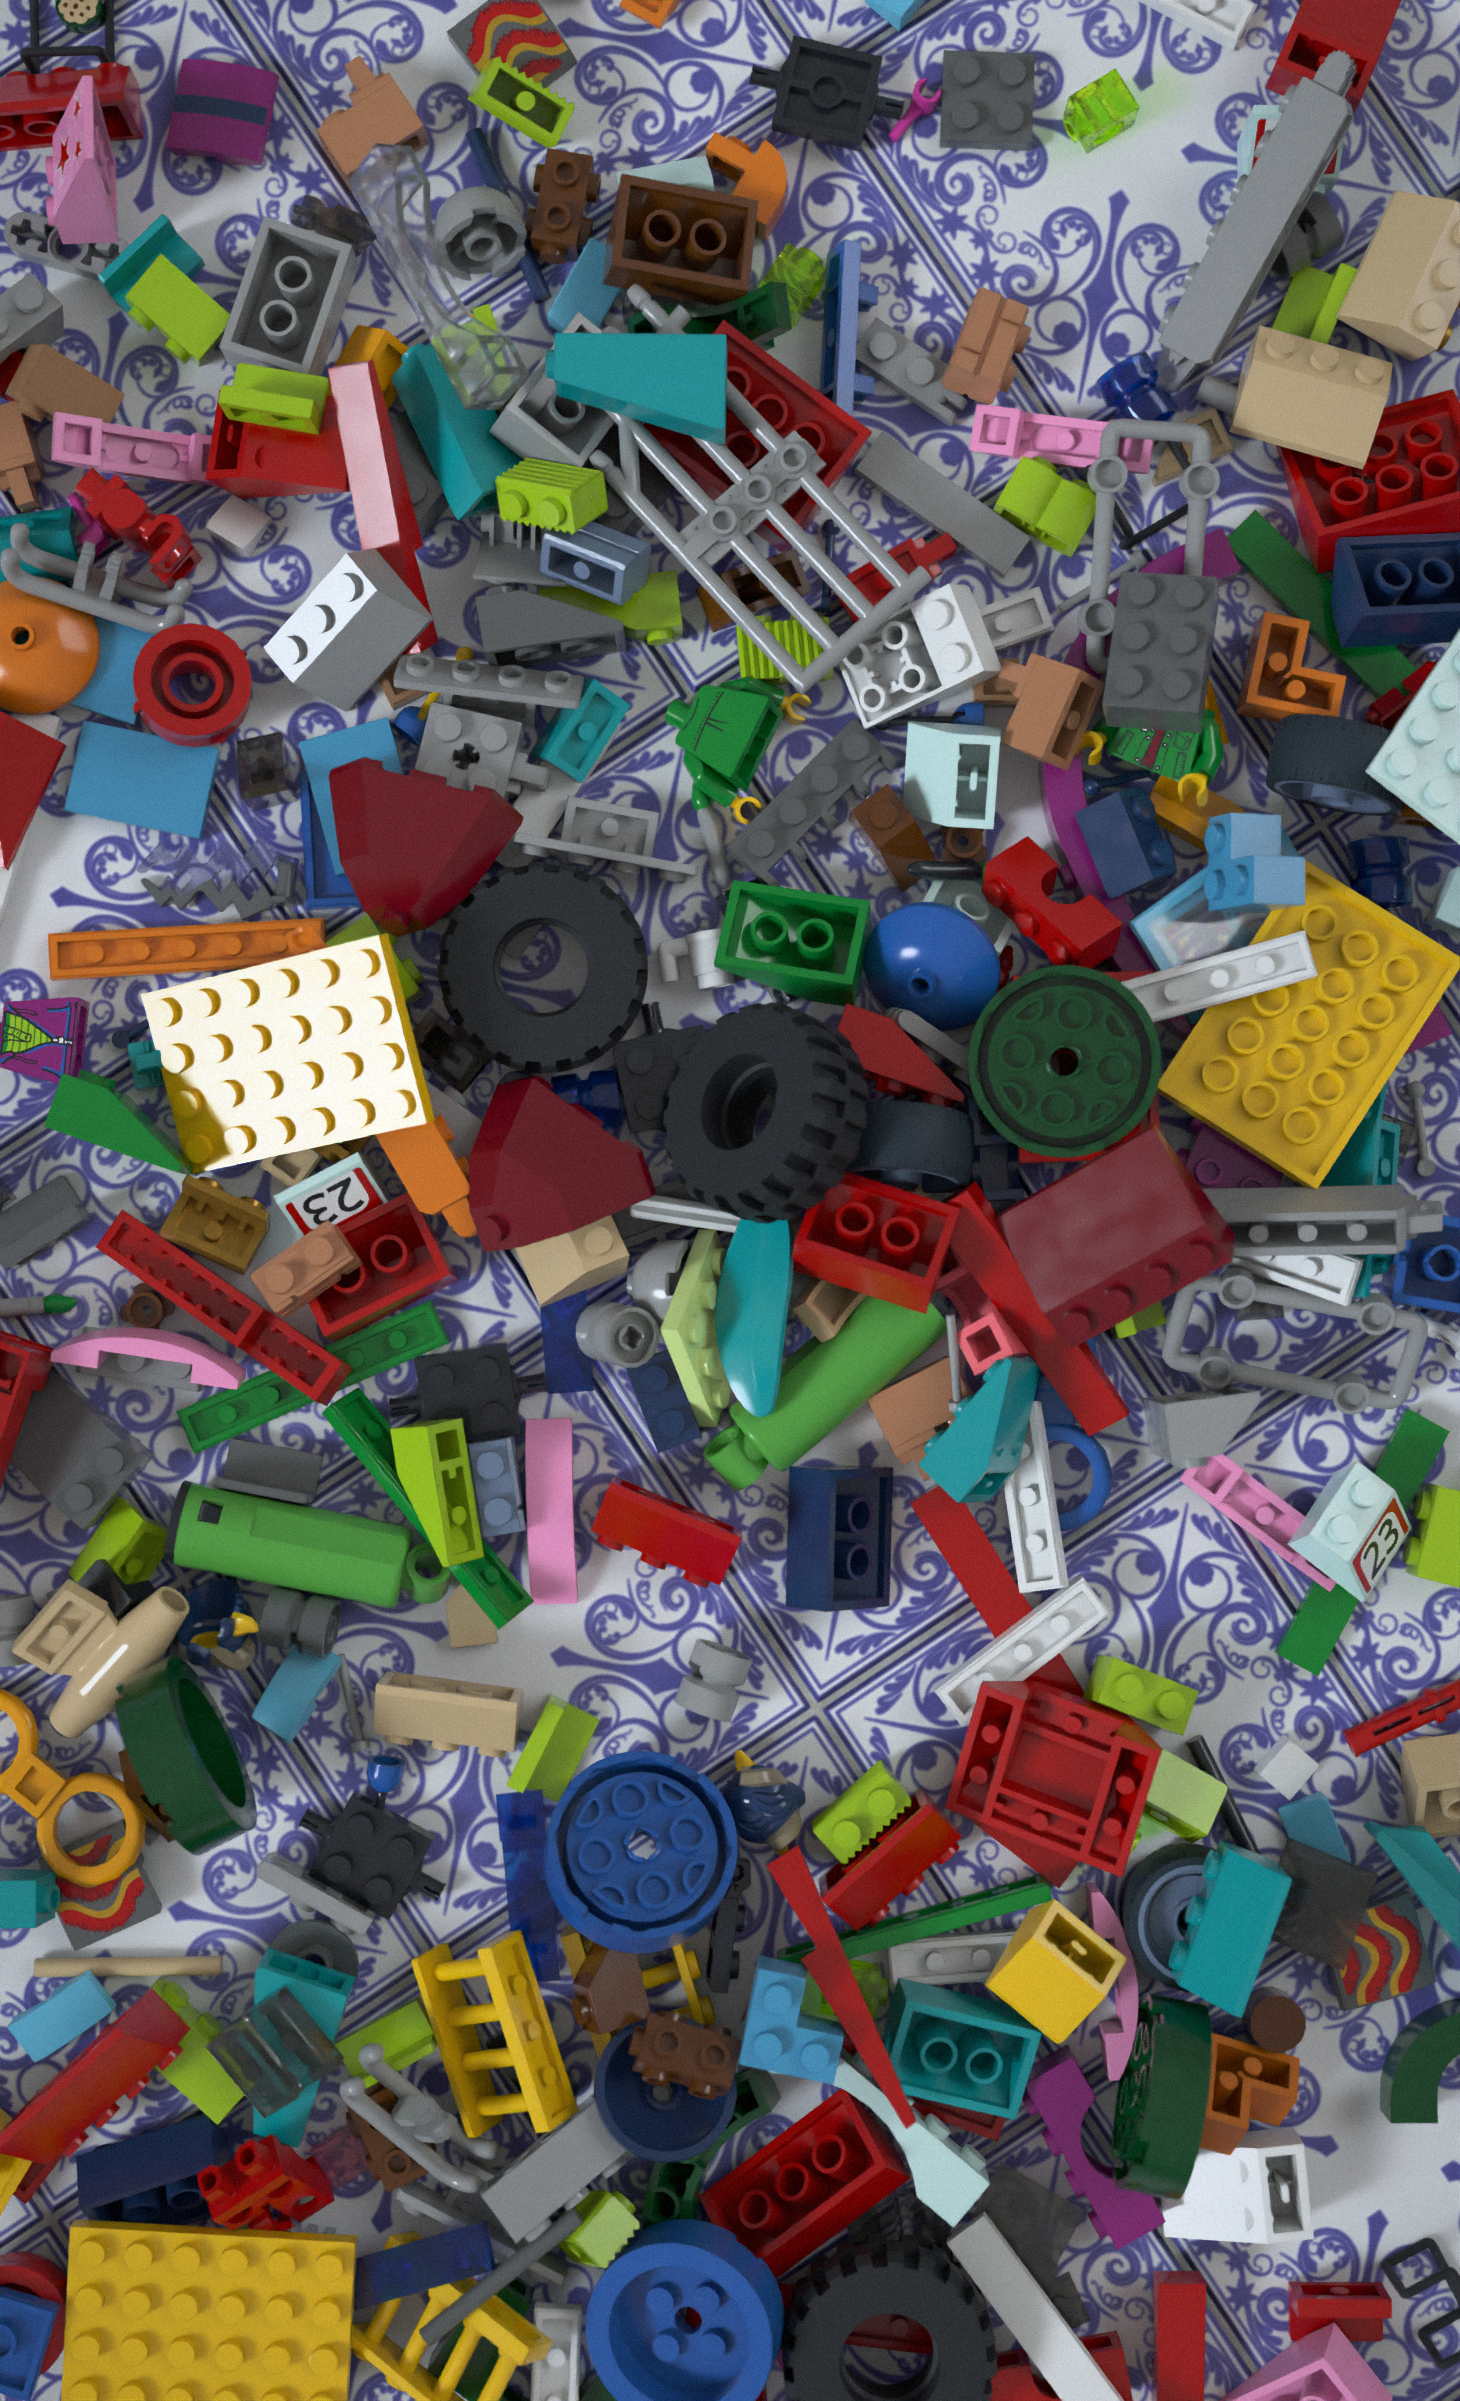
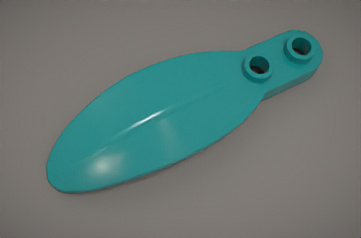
M740 1219L727 1250L718 1285L715 1329L723 1369L730 1387L740 1403L749 1413L757 1417L769 1416L775 1408L778 1396L793 1278L794 1231L791 1219L785 1221L777 1220L766 1224Z

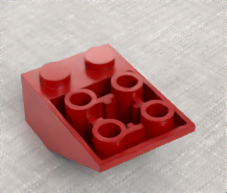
M1302 0L1265 88L1284 96L1292 84L1298 86L1303 76L1312 81L1320 65L1325 63L1324 58L1328 57V53L1331 54L1333 50L1337 52L1340 49L1341 52L1345 51L1346 55L1349 54L1350 59H1353L1355 61L1354 64L1357 66L1355 68L1357 71L1354 74L1355 78H1352V84L1344 97L1351 105L1354 114L1377 64L1401 0Z
M327 395L319 435L229 420L217 401L205 480L241 499L349 492L350 483L333 396Z
M846 1003L837 1031L841 1032L850 1041L853 1051L858 1054L865 1072L862 1074V1077L878 1082L876 1090L898 1098H902L905 1092L920 1096V1103L948 1108H956L963 1103L965 1095L891 1018Z

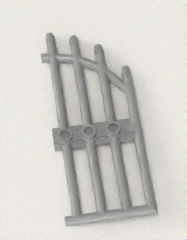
M634 284L628 289L627 295L637 309L642 310L644 317L656 328L657 332L655 334H686L682 329L691 320V317L681 305H678L668 315L655 300H651V295L638 284ZM608 325L602 331V333H621L612 325ZM728 379L727 407L762 443L769 453L748 471L724 444H715L693 437L734 482L714 502L639 420L604 410L618 425L621 469L615 467L610 457L600 450H596L589 458L593 468L604 474V480L801 695L806 693L932 580L929 573L920 565L908 575L818 478L817 474L826 466V463L817 455L814 448L795 430L783 440ZM638 448L700 514L679 533L641 492ZM801 488L809 494L894 587L875 606L863 596L782 508V505ZM766 519L775 526L859 618L839 638L746 538ZM731 550L738 555L824 649L804 669L711 569Z

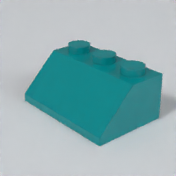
M1220 1840L1217 1850H1210L1205 1859L1202 1869V1877L1206 1878L1200 1896L1193 1895L1189 1902L1185 1915V1922L1189 1923L1183 1941L1177 1940L1170 1953L1168 1966L1173 1968L1171 1975L1179 1986L1224 2011L1242 2018L1292 1879L1273 1859Z
M898 1978L886 2018L884 2045L906 2095L1016 2120L1042 2032L1007 2003Z

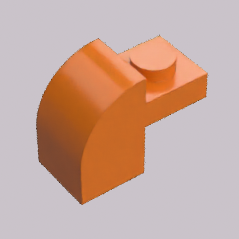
M714 132L706 146V158L709 167L737 183L731 195L759 200L755 236L766 242L785 207L787 173L784 161L775 147L765 139L754 155L751 153L750 147L739 138L734 136L725 138Z

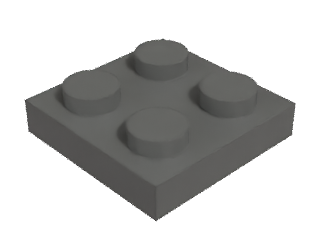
M944 50L942 58L939 148L1030 151L1032 145L1035 54Z

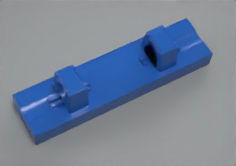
M844 239L827 253L820 393L853 417V401L864 402L865 399L873 396L874 377L855 373L858 311L868 312L873 306L878 304L879 287L860 282L862 242Z

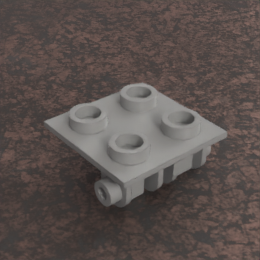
M491 509V513H482L481 532H483L473 572V579L487 580L494 584H505L508 582L533 584L540 588L566 587V583L563 580L554 579L542 574L540 571L542 538L548 530L547 527L538 531V526L534 528L531 524V530H525V523L523 522L519 525L517 522V529H514V523L510 520L505 522L501 518L500 510Z

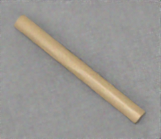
M223 1957L36 1958L34 1961V1977H76L88 1969L95 1977L222 1975Z

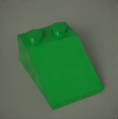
M733 880L714 966L808 1001L844 1007L846 1003L855 1006L864 965L865 946L872 927L870 901Z
M79 1069L77 1077L62 1073L44 1127L177 1173L196 1177L197 1173L191 1174L193 1166L186 1160L183 1151L127 1094L114 1090L117 1081Z

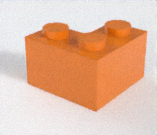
M1264 612L1254 624L1236 714L1279 723L1283 717L1295 714L1339 716L1347 676L1301 667L1310 621L1270 612Z
M1212 2033L1210 2086L1200 2147L1231 2156L1248 2131L1249 2118L1279 2127L1297 2101L1300 2058L1284 2053H1273L1260 2046Z

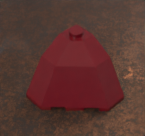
M366 757L333 768L328 776L340 863L364 912L381 925L384 931L394 935L396 938L429 928L471 893L470 890L478 884L522 825L524 818L492 788L475 784L473 791H468L446 785L447 777L410 769L407 776L387 771L383 768V761Z
M539 1075L501 1082L495 1089L470 1153L469 1211L484 1252L519 1248L569 1233L651 1198L657 1193L642 1149L628 1139L623 1142L619 1141L602 1128L603 1121L578 1103L574 1102L570 1105L551 1091L553 1085Z

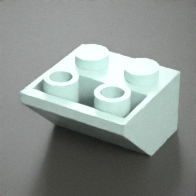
M908 721L903 805L911 816L947 827L994 829L1001 727Z

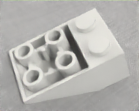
M950 583L898 609L838 663L864 729H869L960 693L999 674L1002 669L970 587Z
M1293 2127L1248 2131L1231 2156L1200 2147L1192 2177L1182 2198L1178 2201L1160 2198L1161 2211L1166 2221L1163 2224L1165 2237L1261 2244L1314 2239L1305 2148L1303 2141Z

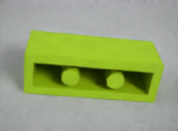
M159 1977L151 1987L186 2023L190 2030L178 2043L183 2048L182 2053L163 2071L157 2065L154 2068L218 2125L254 2085V2052L244 2044H234L223 2034L224 2028L213 2015L207 2012L201 2014L188 2002L190 1998L187 1992L180 1985L173 1981L166 1982Z

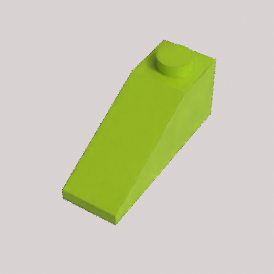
M676 570L649 573L646 585L636 594L633 593V596L622 606L569 584H566V587H538L540 596L622 621L625 636L638 641L647 640L649 645L669 644L675 641L674 636H683Z
M462 1418L425 1420L391 1428L397 1475L442 1566L450 1567L484 1557Z

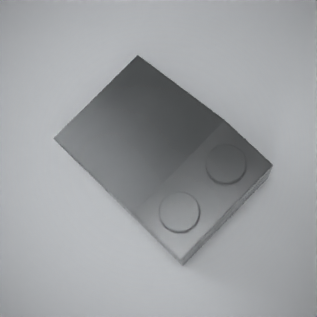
M511 586L493 587L485 591V596L475 597L483 650L489 665H518L526 668L627 652L623 623L620 620L528 591H513Z
M51 1368L44 1391H32L33 1394L10 1461L50 1503L82 1530L97 1525L117 1498L124 1493L155 1454L55 1369Z

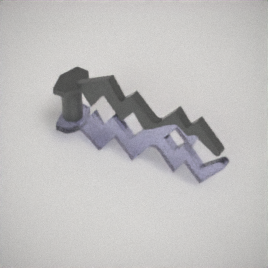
M261 837L256 840L243 858L227 840H224L207 863H201L186 843H184L176 857H174L166 846L159 842L137 867L139 873L145 874L162 860L174 877L177 878L185 869L192 877L182 890L168 875L161 889L149 879H141L143 886L162 908L173 899L178 909L183 911L200 892H204L220 912L226 910L233 903L242 920H247L277 905L285 907L296 906L295 885L299 859L280 855ZM227 864L243 883L257 865L264 877L267 876L275 864L278 865L276 896H271L266 886L262 884L249 901L235 881L232 880L221 893L214 879Z

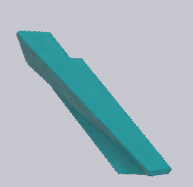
M1387 1082L1323 1179V1186L1397 1185L1401 1126L1382 1119ZM1349 1254L1364 1259L1352 1298H1369L1371 1295L1370 1282L1372 1276L1385 1274L1391 1265L1392 1254Z
M1367 1821L1363 1827L1460 1953V1874L1422 1826L1406 1825L1405 1828L1380 1826L1376 1822Z

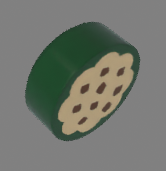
M102 0L55 1L56 12L61 22L71 32L77 34L92 32L103 20L104 5Z

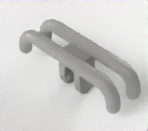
M18 522L11 527L10 542L13 548L3 550L0 562L1 570L6 579L17 589L151 634H157L161 630L181 624L183 621L185 609L182 605L187 602L193 591V584L189 579L180 578L176 581L173 589L160 590L119 576L124 557L123 553L113 551V554L108 559L106 571L92 567L96 554L94 543L84 542L79 561L76 562L35 547L29 541V528L24 523ZM20 558L25 563L38 569L74 580L73 587L69 588L25 572L20 566ZM114 594L152 607L167 610L164 615L156 616L111 601Z
M378 2043L364 2045L360 2049L358 2056L362 2067L398 2097L399 2100L391 2114H389L364 2093L366 2087L363 2079L350 2077L344 2079L340 2085L339 2092L343 2101L441 2182L462 2192H478L482 2186V2179L479 2175L458 2169L424 2142L441 2143L448 2139L469 2154L479 2158L493 2159L500 2152V2146L497 2141L480 2136L468 2138L464 2127L457 2121V2118L451 2113L445 2112L436 2104L437 2102L433 2098L421 2092L383 2060L385 2053L382 2045Z

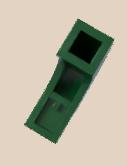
M771 281L743 297L725 304L703 308H684L691 317V320L682 329L686 334H713L724 320L764 351L775 347L774 338L792 330L786 283ZM659 304L668 315L676 309L673 306ZM642 311L626 319L629 334H655L657 332L656 328L644 317Z
M1460 1998L1445 2001L1423 2011L1402 2029L1392 2043L1386 2055L1380 2079V2110L1390 2123H1438L1439 2081L1447 2065L1460 2055Z

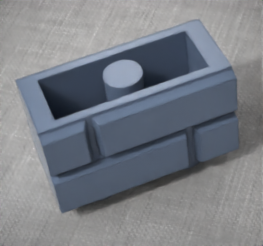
M593 521L573 535L569 531L564 534L562 530L556 532L554 528L550 531L548 529L542 538L540 571L544 575L557 580L561 579L566 584L622 606L633 596V593L636 594L646 585L649 576L652 547L649 543Z
M508 1436L467 1443L481 1538L525 1531L527 1529L526 1504L519 1462L515 1458L517 1455L515 1437Z

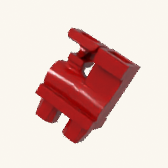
M92 467L76 485L75 490L87 500L88 506L86 511L104 532L115 541L120 538L129 549L135 552L146 553L150 557L149 564L153 567L150 571L169 590L174 588L178 579L187 578L203 559L195 547L191 545L190 535L177 516L164 513L156 516L143 499L135 494L130 486L116 473L108 481Z
M273 2134L260 2142L250 2139L237 2148L234 2159L221 2167L210 2165L197 2175L201 2195L208 2202L212 2220L220 2225L223 2223L232 2231L246 2223L248 2228L252 2230L288 2231L294 2227V2219L301 2223L335 2201L323 2160L314 2155L306 2160L299 2157L290 2146L285 2144L281 2146L280 2139ZM315 2196L305 2204L300 2202V2199L303 2197ZM270 2204L280 2211L276 2221L271 2216Z

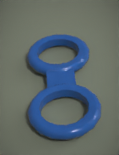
M1096 1336L1085 1341L1094 1355ZM1040 1374L1034 1401H1041L1047 1441H1066L1078 1447L1089 1459L1093 1471L1092 1489L1087 1499L1075 1509L1062 1513L1058 1512L1060 1530L1064 1532L1084 1526L1101 1512L1111 1493L1112 1468L1106 1450L1093 1435L1088 1436L1084 1429L1075 1424V1417L1046 1376Z

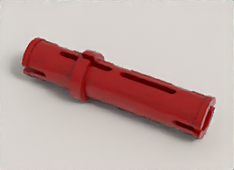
M1460 1678L1434 1690L1430 1686L1421 1690V1696L1384 1711L1354 1727L1342 1730L1353 1755L1359 1757L1362 1753L1397 1739L1433 1721L1437 1724L1446 1721V1715L1460 1709ZM1452 1696L1451 1699L1446 1700V1701H1444V1702H1442V1703H1440V1704H1438V1705H1434V1704H1436V1703H1438V1702H1440V1701H1442V1700H1444V1699H1446V1698ZM1432 1706V1707L1428 1708L1427 1710L1418 1713V1711H1420V1710H1422V1709H1424V1708H1426V1707ZM1408 1716L1407 1719L1373 1734L1374 1731Z

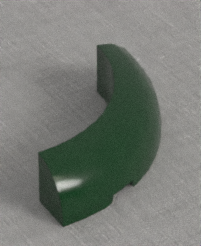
M749 2067L736 2073L737 2096L732 2117L724 2132L708 2149L690 2159L679 2162H655L643 2204V2229L668 2220L690 2219L699 2221V2195L702 2194L708 2169L717 2151L740 2129L752 2121L771 2113L781 2099L778 2088L767 2070Z

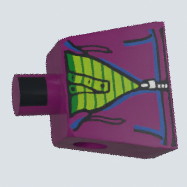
M76 997L5 1002L2 1022H0V1068L57 1084L60 1082L62 1073L77 1077L79 1069L83 1070L90 1002Z

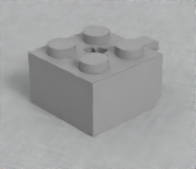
M431 702L415 770L447 777L446 785L468 791H473L475 784L492 788L507 802L510 795L519 796L521 788L545 793L550 774L548 768L527 763L528 754L520 752L524 739V729L521 722ZM467 757L475 758L476 764L470 763L467 770H461L459 762H465Z

